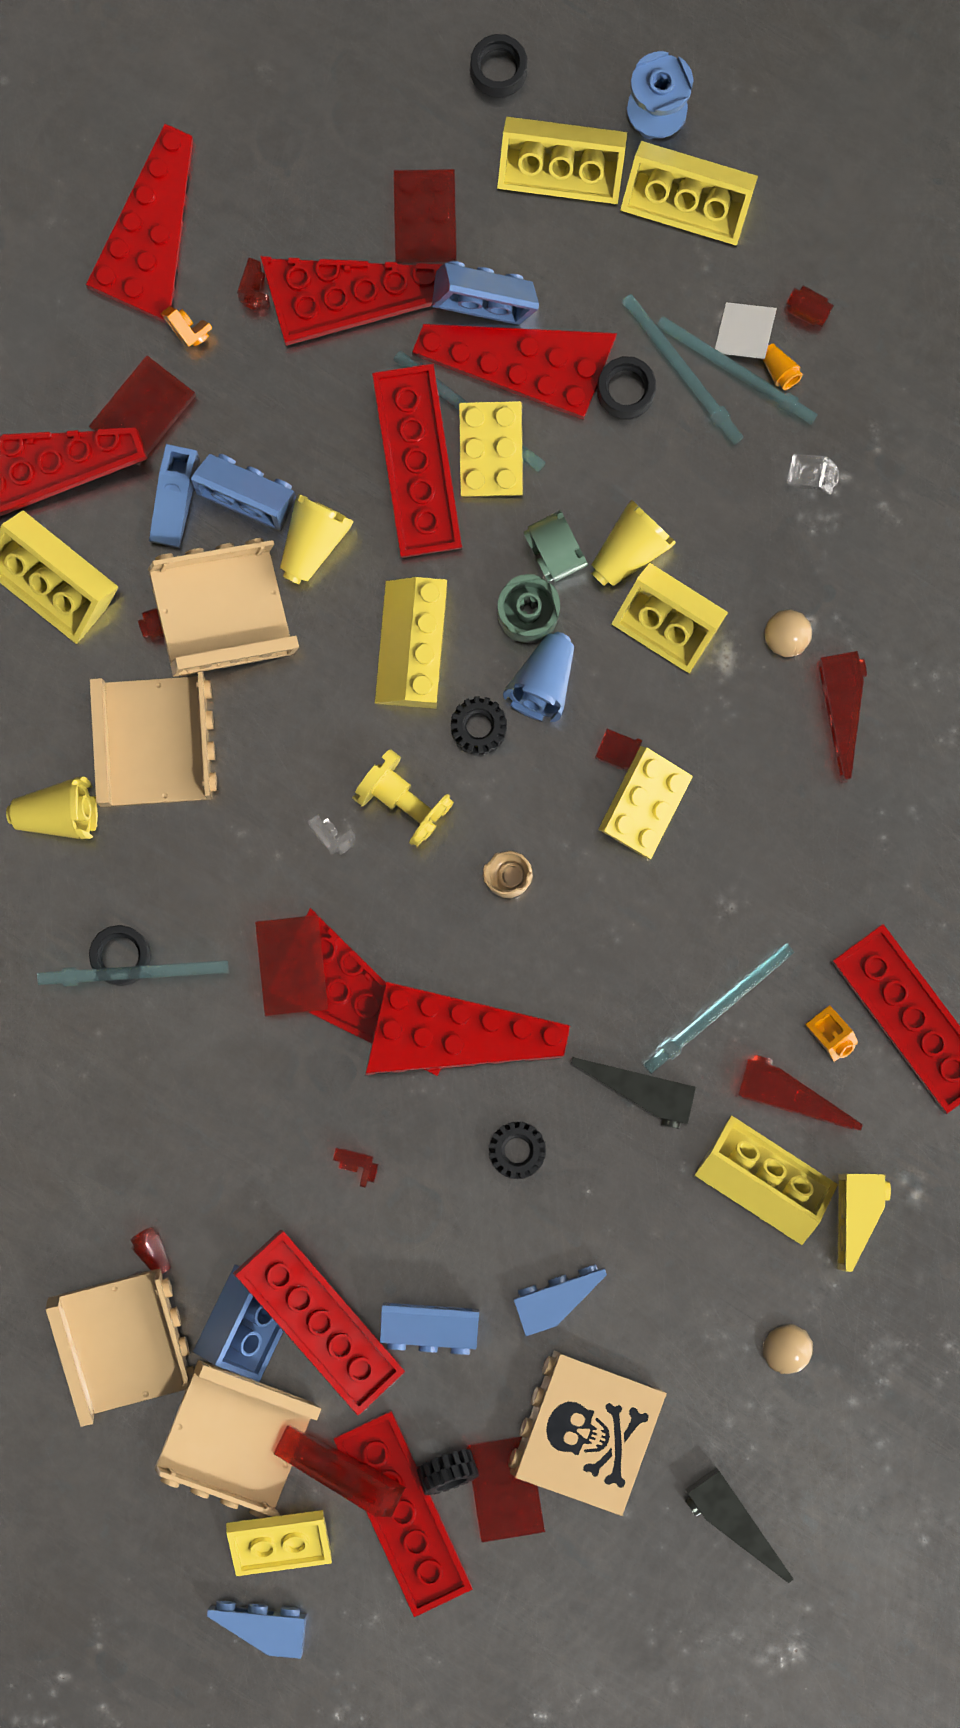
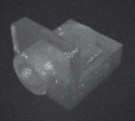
M793 454L787 484L795 488L818 489L824 494L832 495L833 487L837 485L839 480L837 465L826 456Z
M316 815L308 821L309 827L331 856L336 852L342 855L354 846L352 840L356 838V834L352 829L336 839L334 836L338 834V831L328 818L322 821L319 815Z

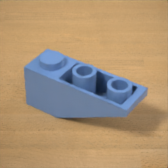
M166 444L159 472L149 542L180 548L194 488L191 478L198 469L200 462L197 450Z
M596 1264L579 1269L580 1276L567 1279L565 1274L548 1280V1287L537 1290L536 1285H532L518 1290L519 1296L513 1299L525 1335L529 1336L556 1327L607 1275L605 1268L597 1269Z
M216 1601V1605H210L207 1617L268 1656L301 1659L307 1614L300 1613L299 1608L281 1607L280 1611L267 1610L268 1606L263 1604H248V1608L235 1607L236 1603L231 1601Z

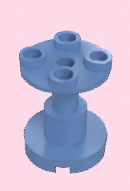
M657 51L640 59L632 74L631 95L629 96L627 114L632 126L646 139L671 136L684 125L686 120L687 101L691 95L693 75L685 60L679 56L676 58L668 55L669 52Z

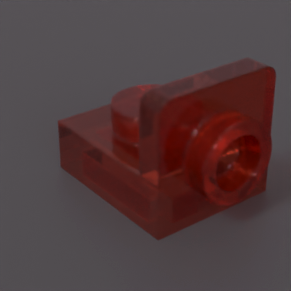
M248 258L237 291L239 301L243 302V306L258 311L260 308L268 310L270 305L269 296L256 291L261 290L265 273L262 272L261 262L252 258Z
M607 729L595 759L627 772L643 740L638 738L634 740Z
M338 1147L335 1149L333 1160L340 1162L338 1168L357 1172L358 1166L363 1167L360 1187L366 1188L368 1182L374 1183L378 1164L373 1163L374 1156Z

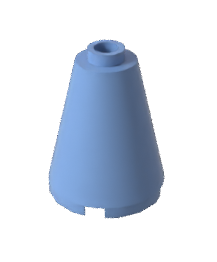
M560 632L547 634L504 690L503 697L505 700L507 697L512 700L510 705L512 708L535 720L542 721L544 716L552 717L550 722L560 720L564 710L574 653V645L571 643V639Z

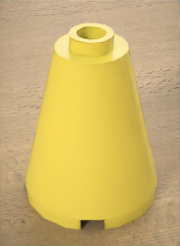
M298 494L295 499L280 569L285 571L283 577L297 584H300L301 580L308 582L349 531L354 521L319 502H313L308 497Z
M631 500L591 565L595 570L591 574L602 585L605 586L609 582L614 586L672 548L676 542Z
M76 777L15 798L7 806V821L13 825L14 829L82 840L91 839L93 836L89 833L96 830L98 818L96 797L89 796L87 789L91 788L92 784L87 777Z

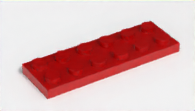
M434 364L372 373L401 558L462 549Z
M882 924L834 959L832 963L943 1112L948 1114L960 1105V1025L885 925Z
M280 1229L233 1272V1275L356 1415L359 1416L405 1372L283 1230Z
M392 1410L334 1437L333 1440L413 1616L416 1617L473 1590L431 1495H424L416 1471L418 1466Z

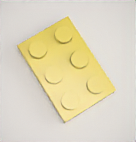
M522 402L459 403L461 497L523 496Z
M640 746L598 830L641 856L651 859L693 776L649 748Z
M323 1510L226 1523V1533L236 1576L332 1563Z

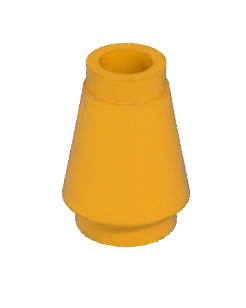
M774 343L768 345L763 362L777 387L780 386L783 390H788L802 378L801 367Z

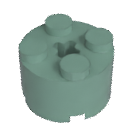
M561 510L529 525L528 530L523 532L534 554H541L542 557L538 558L537 562L548 582L552 580L557 582L589 566Z
M533 574L520 575L511 579L501 591L498 599L497 616L503 631L512 640L523 643L538 642L554 631L560 613V598L555 587ZM524 604H530L531 608H535L533 609V614H527L526 611H522L524 610Z

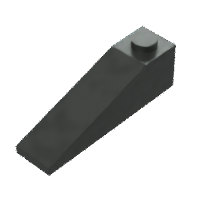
M575 1057L571 1058L570 1065L653 1117L662 1119L660 1125L679 1129L680 1124H688L696 1091L695 1086Z
M717 1468L685 1489L690 1496L685 1502L695 1516L702 1514L706 1521L786 1582L790 1583L794 1580Z

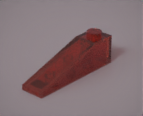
M858 651L821 657L817 663L841 784L847 783L852 777L864 684L863 677H867L865 660L859 659Z
M754 1055L753 1060H745L736 1097L851 1130L861 1131L863 1124L781 1068L772 1066V1059Z
M287 1425L274 1452V1455L375 1517H392L406 1488L376 1469L291 1425Z

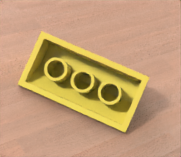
M506 117L497 189L618 204L627 132Z
M641 141L633 161L620 211L737 246L758 176Z
M24 510L1 525L0 583L77 644L108 608L118 586Z
M412 577L386 581L375 704L437 709L447 580Z
M732 1115L710 1147L695 1174L696 1177L706 1184L712 1186L801 1245L804 1244L821 1222L838 1186L837 1183Z

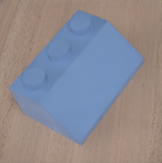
M458 261L444 263L436 271L432 307L520 325L539 308L533 282L523 280L521 275L495 274L494 270L485 267L471 269Z
M209 454L191 478L197 495L281 531L296 499L295 492L291 490L292 486L280 479H275L274 482L263 477L264 473L253 467L247 466L246 469L236 466V461L226 455L219 454L216 457Z
M235 1264L193 1352L215 1366L260 1382L283 1331L233 1275V1272L240 1267Z
M384 1302L381 1312L380 1343H387V1349L406 1350V1345H419V1351L438 1352V1347L451 1348V1354L470 1355V1349L477 1348L479 1309Z

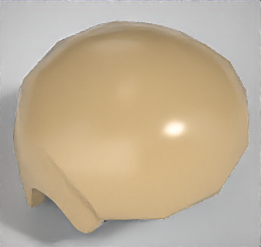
M792 609L779 611L769 619L764 630L766 644L773 653L783 657L799 655L806 649L812 638V628L809 620L803 613Z
M514 851L495 853L488 864L483 867L484 882L492 893L502 898H514L521 895L528 888L533 878L531 864L524 855Z
M794 1324L775 1328L763 1342V1357L768 1366L780 1374H791L802 1370L809 1363L813 1355V1341L806 1330Z

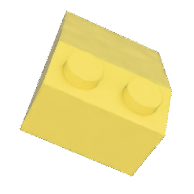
M838 1174V1270L853 1271L885 1208V1200H890V1181H885V1175Z

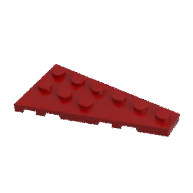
M164 124L86 286L92 291L167 324L161 313L169 306L172 307V300L174 299L176 268L178 267L193 137L190 134Z
M260 256L286 346L432 306L436 271L443 265L424 263L402 265L397 264V262L379 264L368 263V261L334 259L312 261L300 260V258L272 259V257Z
M423 324L412 355L584 420L597 388L598 378L606 365L617 333Z
M132 427L98 429V431L84 432L75 430L66 431L65 433L2 434L0 436V516L148 459L139 431Z
M310 908L268 993L372 1044L386 982ZM423 1069L435 1076H438L441 1069Z
M386 982L365 1075L419 1069L431 1070L465 1067L487 1063L499 1064L510 1061L563 1058L570 1025Z

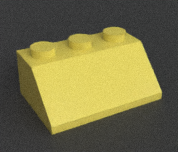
M649 563L637 578L611 625L690 674L728 612Z

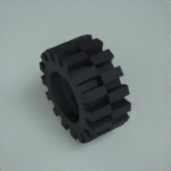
M475 696L474 699L469 700L468 698L464 700L463 704H459L456 707V711L451 717V734L457 746H460L464 752H471L473 755L481 753L486 755L492 750L495 751L500 743L502 744L504 741L507 719L503 709H500L497 702L493 703L487 697L481 699L480 696ZM477 714L486 716L491 723L490 732L480 738L472 736L466 727L469 718Z
M510 1122L500 1127L492 1136L489 1145V1156L493 1166L499 1173L508 1178L523 1179L536 1173L542 1166L546 1156V1145L541 1133L532 1125L525 1122ZM513 1138L524 1139L530 1147L528 1158L521 1163L511 1162L505 1155V1146Z
M470 1449L442 1455V1457L423 1463V1465L416 1469L424 1495L427 1496L458 1488L460 1485H465L479 1477V1472Z

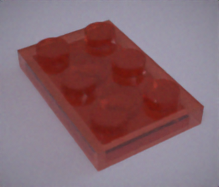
M454 169L394 170L395 262L457 261Z
M146 356L89 425V428L92 431H98V429L135 427L139 431L143 446L148 455L195 398L196 394L153 359Z
M319 915L255 922L265 1017L329 1010Z
M522 1436L466 1444L467 1449H470L479 1472V1477L472 1481L481 1542L545 1532L538 1486L515 1478L510 1473L511 1467L508 1466L510 1455L514 1448L518 1449Z

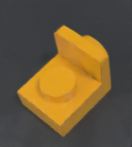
M169 306L161 313L181 343L186 346L201 344L208 338L207 332L212 329L210 323L204 320L190 328L193 322L183 309L178 311Z
M830 1005L805 1024L810 1033L825 1048L833 1062L848 1056L858 1043L853 1030Z

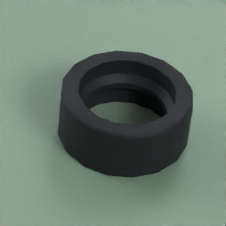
M493 34L484 37L476 44L471 53L470 74L474 85L482 93L491 97L503 98L514 94L522 87L527 76L528 58L525 49L516 39L508 35ZM498 50L512 54L517 63L514 76L505 81H493L486 78L481 70V61L487 53Z
M622 356L611 360L602 369L598 378L597 396L601 406L609 414L618 418L631 419L642 415L650 407L654 399L656 379L652 369L644 361L635 357ZM623 370L637 373L645 385L642 398L631 405H622L616 402L608 390L611 377Z
M116 925L107 927L96 935L91 942L89 959L90 965L98 977L109 984L124 986L133 984L143 977L149 968L151 953L149 944L143 935L131 927ZM117 937L130 939L138 949L139 957L137 964L132 970L124 974L110 972L102 962L103 947L108 941Z

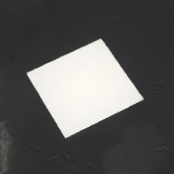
M726 302L714 353L765 359L777 308Z

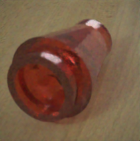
M153 1227L141 1231L130 1239L133 1245L131 1249L150 1270L160 1268L163 1274L171 1268L159 1232L155 1233Z

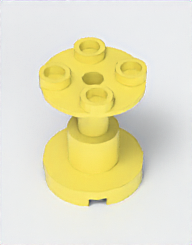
M390 749L381 757L385 760L382 766L378 764L371 768L355 791L357 794L352 799L361 806H364L375 796L390 809L397 805L420 823L409 841V844H414L418 847L435 830L436 825L433 824V821L436 822L441 816H444L450 810L454 801L450 799L449 794H446L431 809L409 792L411 784L394 772L401 757Z

